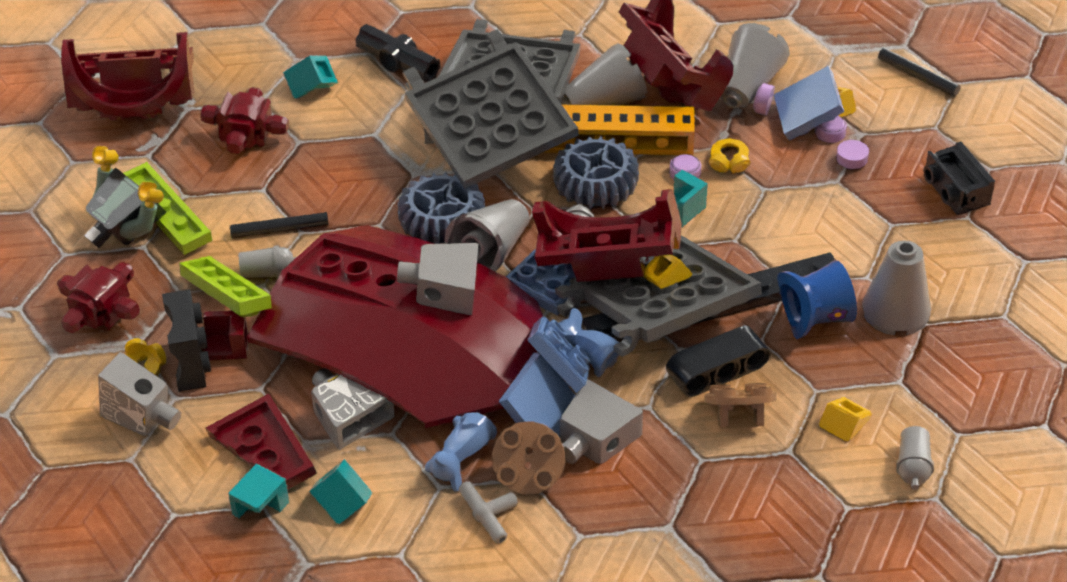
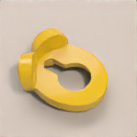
M722 139L713 144L708 163L718 172L726 173L730 170L732 173H739L746 170L750 166L751 161L748 158V148L742 141ZM726 146L735 147L739 151L730 161L721 152V149Z
M134 338L125 345L126 356L137 363L147 359L144 368L158 377L161 366L166 363V353L160 344L154 343L148 346L143 339Z

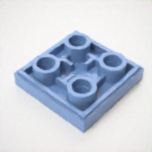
M828 66L774 94L783 132L789 141L807 134L811 129L826 121H832L838 115L845 112L833 72Z
M534 250L506 277L538 301L540 307L558 316L560 313L557 306L565 303L567 298L562 299L556 295L555 288L562 285H571L570 279L575 278L571 263L537 266Z
M542 316L534 323L528 341L577 393L586 385L590 369L588 364L591 361L590 357L579 345L573 347L564 338L567 333L556 320L552 319L549 321L546 317Z
M536 352L529 358L499 402L516 423L538 422L547 425L560 437L561 416L576 395L542 355Z

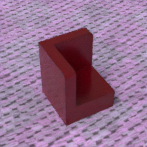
M232 310L204 312L203 321L208 345L205 351H208L209 360L247 359V336L249 333L246 317L239 316Z

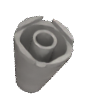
M747 23L739 26L738 30L733 33L728 58L733 63L734 73L730 83L721 95L727 106L731 108L746 107L756 96L759 86L763 83L767 84L786 64L790 55L789 46L780 34L775 37L768 33L769 27L756 23Z
M617 43L611 46L567 85L561 104L622 106L644 99L647 88L637 64L632 66L626 59L631 54L622 44Z
M509 199L459 215L446 228L445 243H478L477 262L496 272L529 223L528 210L518 200Z
M898 241L890 245L863 298L862 308L865 320L876 330L890 335H895L896 331H907L906 335L914 334L923 329L930 319L931 304L922 249L911 241Z

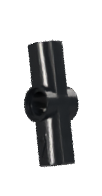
M365 24L360 28L355 38L356 47L378 57L381 65L390 72H396L399 69L405 71L415 67L421 79L429 82L436 78L441 68L439 59L417 49L415 42L405 34H400L395 38L373 26Z

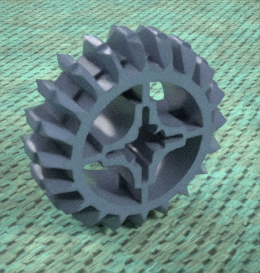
M588 136L586 141L576 139L574 145L566 144L565 149L558 152V156L553 164V181L559 191V195L565 196L567 202L575 201L577 205H588L590 210L593 206H600L604 210L607 204L616 207L618 201H626L629 195L634 194L637 182L639 181V164L637 158L633 155V150L626 149L625 143L616 144L614 138L606 141L603 140L602 136L599 139H591Z
M433 172L431 177L427 178L421 175L419 182L410 181L409 187L403 188L398 202V219L405 234H410L412 237L435 244L445 243L446 228L450 222L459 215L484 208L485 199L483 193L479 190L478 184L464 189L456 175L448 176L447 172H445L443 175L437 176Z

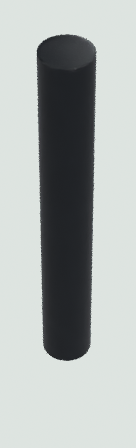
M882 48L878 54L879 59L954 97L960 91V85L886 48Z
M327 212L232 224L230 225L231 238L329 225Z

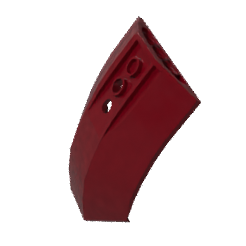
M365 225L323 233L285 267L270 292L271 308L260 311L247 336L248 343L306 360L354 381L386 397L388 401L422 421L425 428L450 423L454 417H462L466 413L486 414L505 409L499 400L532 354L538 352L529 343L528 338L534 323L543 314L538 301L507 277L478 262L472 315L421 305L416 301L418 284L397 283L399 261L420 263L422 246L433 243ZM392 280L396 281L394 284H392V285H390V286L382 287V286H379V285H378V284H387V283L391 282Z

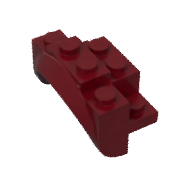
M650 0L646 8L624 2L618 13L626 21L625 25L632 31L623 45L631 54L628 57L631 65L637 64L640 71L644 74V80L651 86L658 88L660 96L670 103L682 102L686 107H694V111L698 109L712 111L732 79L734 73L732 61L720 50L716 49L703 68L697 65L693 68L690 65L693 58L674 39L675 10L672 0Z
M188 32L176 33L177 48L77 54L74 39L63 40L61 65L67 108H76L78 111L95 109L99 111L100 118L109 117V120L120 121L127 117L140 116L142 119L155 118L158 114L163 113L165 104L168 102L171 105H182L187 103L188 100H192L194 94L192 75L194 53L193 47H189ZM165 69L170 71L167 76L165 75ZM96 73L100 75V83L92 78Z
M662 190L661 196L655 199L656 204L649 209L619 217L581 216L559 209L549 201L535 202L532 215L538 230L535 250L537 266L571 263L577 282L644 277L645 261H649V257L673 255V249H680L682 223L673 190Z

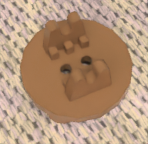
M766 383L745 384V390H735V388H731V385L728 384L710 385V393L704 395L705 403L718 405V420L721 428L728 427V410H734L733 405H748V407L754 409V423L757 426H764V403L776 401V392L771 391V387L766 386Z
M534 421L518 422L504 429L496 440L492 452L493 469L498 481L511 491L523 495L539 494L551 488L561 477L566 462L565 449L558 434L547 425ZM528 447H531L533 449V452L531 454H528L526 452V449ZM526 462L531 463L530 469L525 467Z

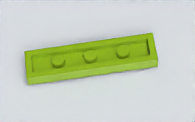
M148 162L124 172L138 186L142 182L156 183V189L162 191L164 198L158 204L167 213L155 223L183 255L212 242L211 231Z
M211 256L179 263L180 275L239 316L252 317L259 314L261 310L271 308L270 294Z

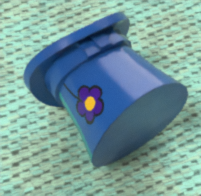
M832 261L823 268L803 277L790 271L777 274V283L793 336L796 339L805 337L815 324L853 322L856 319L857 302L854 288L847 270L840 261Z

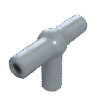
M471 482L462 483L459 487V492L472 509L474 519L482 523L495 543L504 542L508 535L494 515L517 506L518 501L515 494L510 492L489 502H484Z

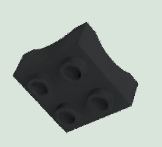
M190 289L162 294L165 312L172 322L167 338L170 353L178 359L176 372L178 392L207 387L205 373L211 372L208 351H201V349L207 348L208 345L205 327H197V324L203 323L200 302L193 303Z

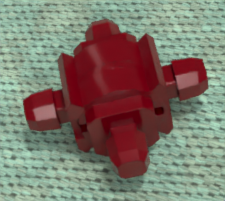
M251 87L246 92H238L234 96L227 92L220 108L216 105H205L202 107L200 114L201 121L215 126L218 124L219 139L221 142H226L227 151L235 154L240 153L244 148H252L255 144L262 148L269 132L275 135L287 134L289 128V119L275 114L271 116V101L268 98L265 99L262 90L256 87Z
M121 262L113 269L104 266L91 269L87 264L75 276L63 275L57 281L60 293L67 296L66 301L69 307L68 312L61 320L63 329L67 332L75 333L85 325L93 329L104 325L110 330L121 318L126 320L135 319L140 313L138 303L129 297L130 293L127 284L134 276L133 267L128 263Z

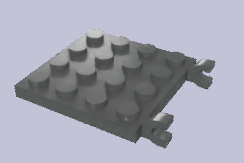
M476 19L472 30L463 29L438 77L490 54L488 45H491V43L487 39V33L489 32H486L488 20ZM563 30L560 41L501 34L507 45L514 42L518 43L561 103L580 56V44L573 43L575 31Z
M498 29L487 33V39L491 43V45H488L490 54L427 83L422 81L415 67L403 71V76L407 80V83H405L407 103L464 189L578 136L577 125L517 42L507 45Z
M681 235L680 249H673V256L681 260L693 274L688 279L660 289L644 277L577 282L575 277L570 279L571 285H562L555 288V293L562 299L567 298L565 303L557 306L558 312L565 317L569 316L572 308L578 309L581 301L585 300L619 323L611 327L612 333L618 338L624 339L613 346L614 352L623 357L636 348L640 339L647 343L658 341L663 336L672 332L689 328L698 321L717 316L720 312L736 305L745 304L748 300L762 295L761 282ZM655 256L649 257V261H645V267Z

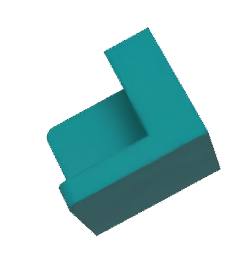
M308 56L283 72L294 98H301L316 88H330L338 83L327 56Z
M683 169L674 176L673 190L682 227L706 208L708 183Z
M345 459L318 479L309 491L337 524L342 523L365 505L372 495L371 489Z
M255 464L228 492L232 515L240 518L248 509L258 513L266 505L281 512L289 503L286 479L258 464Z

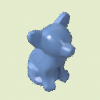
M572 308L569 318L559 322L567 333L564 338L573 347L579 345L588 354L591 360L589 363L594 368V374L600 377L605 369L611 368L616 363L619 354L614 352L613 345L620 342L599 331L582 330V315L578 309Z
M471 412L466 413L462 417H454L452 422L455 428L445 440L443 451H438L425 465L426 472L432 473L434 477L440 480L450 481L454 492L459 491V487L462 484L460 462L487 445L490 440H494L497 434L495 425L480 413Z

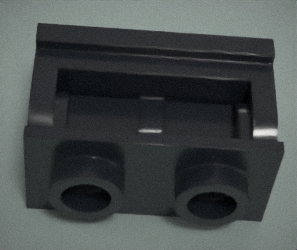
M957 142L955 146L939 150L934 154L928 151L926 165L923 169L925 180L936 189L943 202L948 204L956 215L991 205L995 180L962 142Z

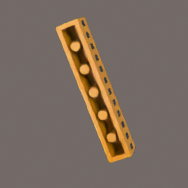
M562 105L577 125L578 136L542 152L558 153L560 150L565 149L566 144L574 145L576 139L586 141L588 136L591 139H599L602 136L603 140L606 141L614 138L616 144L625 143L626 149L633 150V154L693 155L695 133L694 107Z

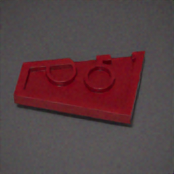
M270 394L205 427L212 439L250 467L258 464L285 478L287 490L317 474L314 465Z

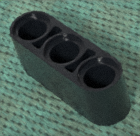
M744 325L677 352L668 360L665 368L681 391L687 397H693L709 391L710 385L725 384L762 368L768 362L771 352L750 326Z

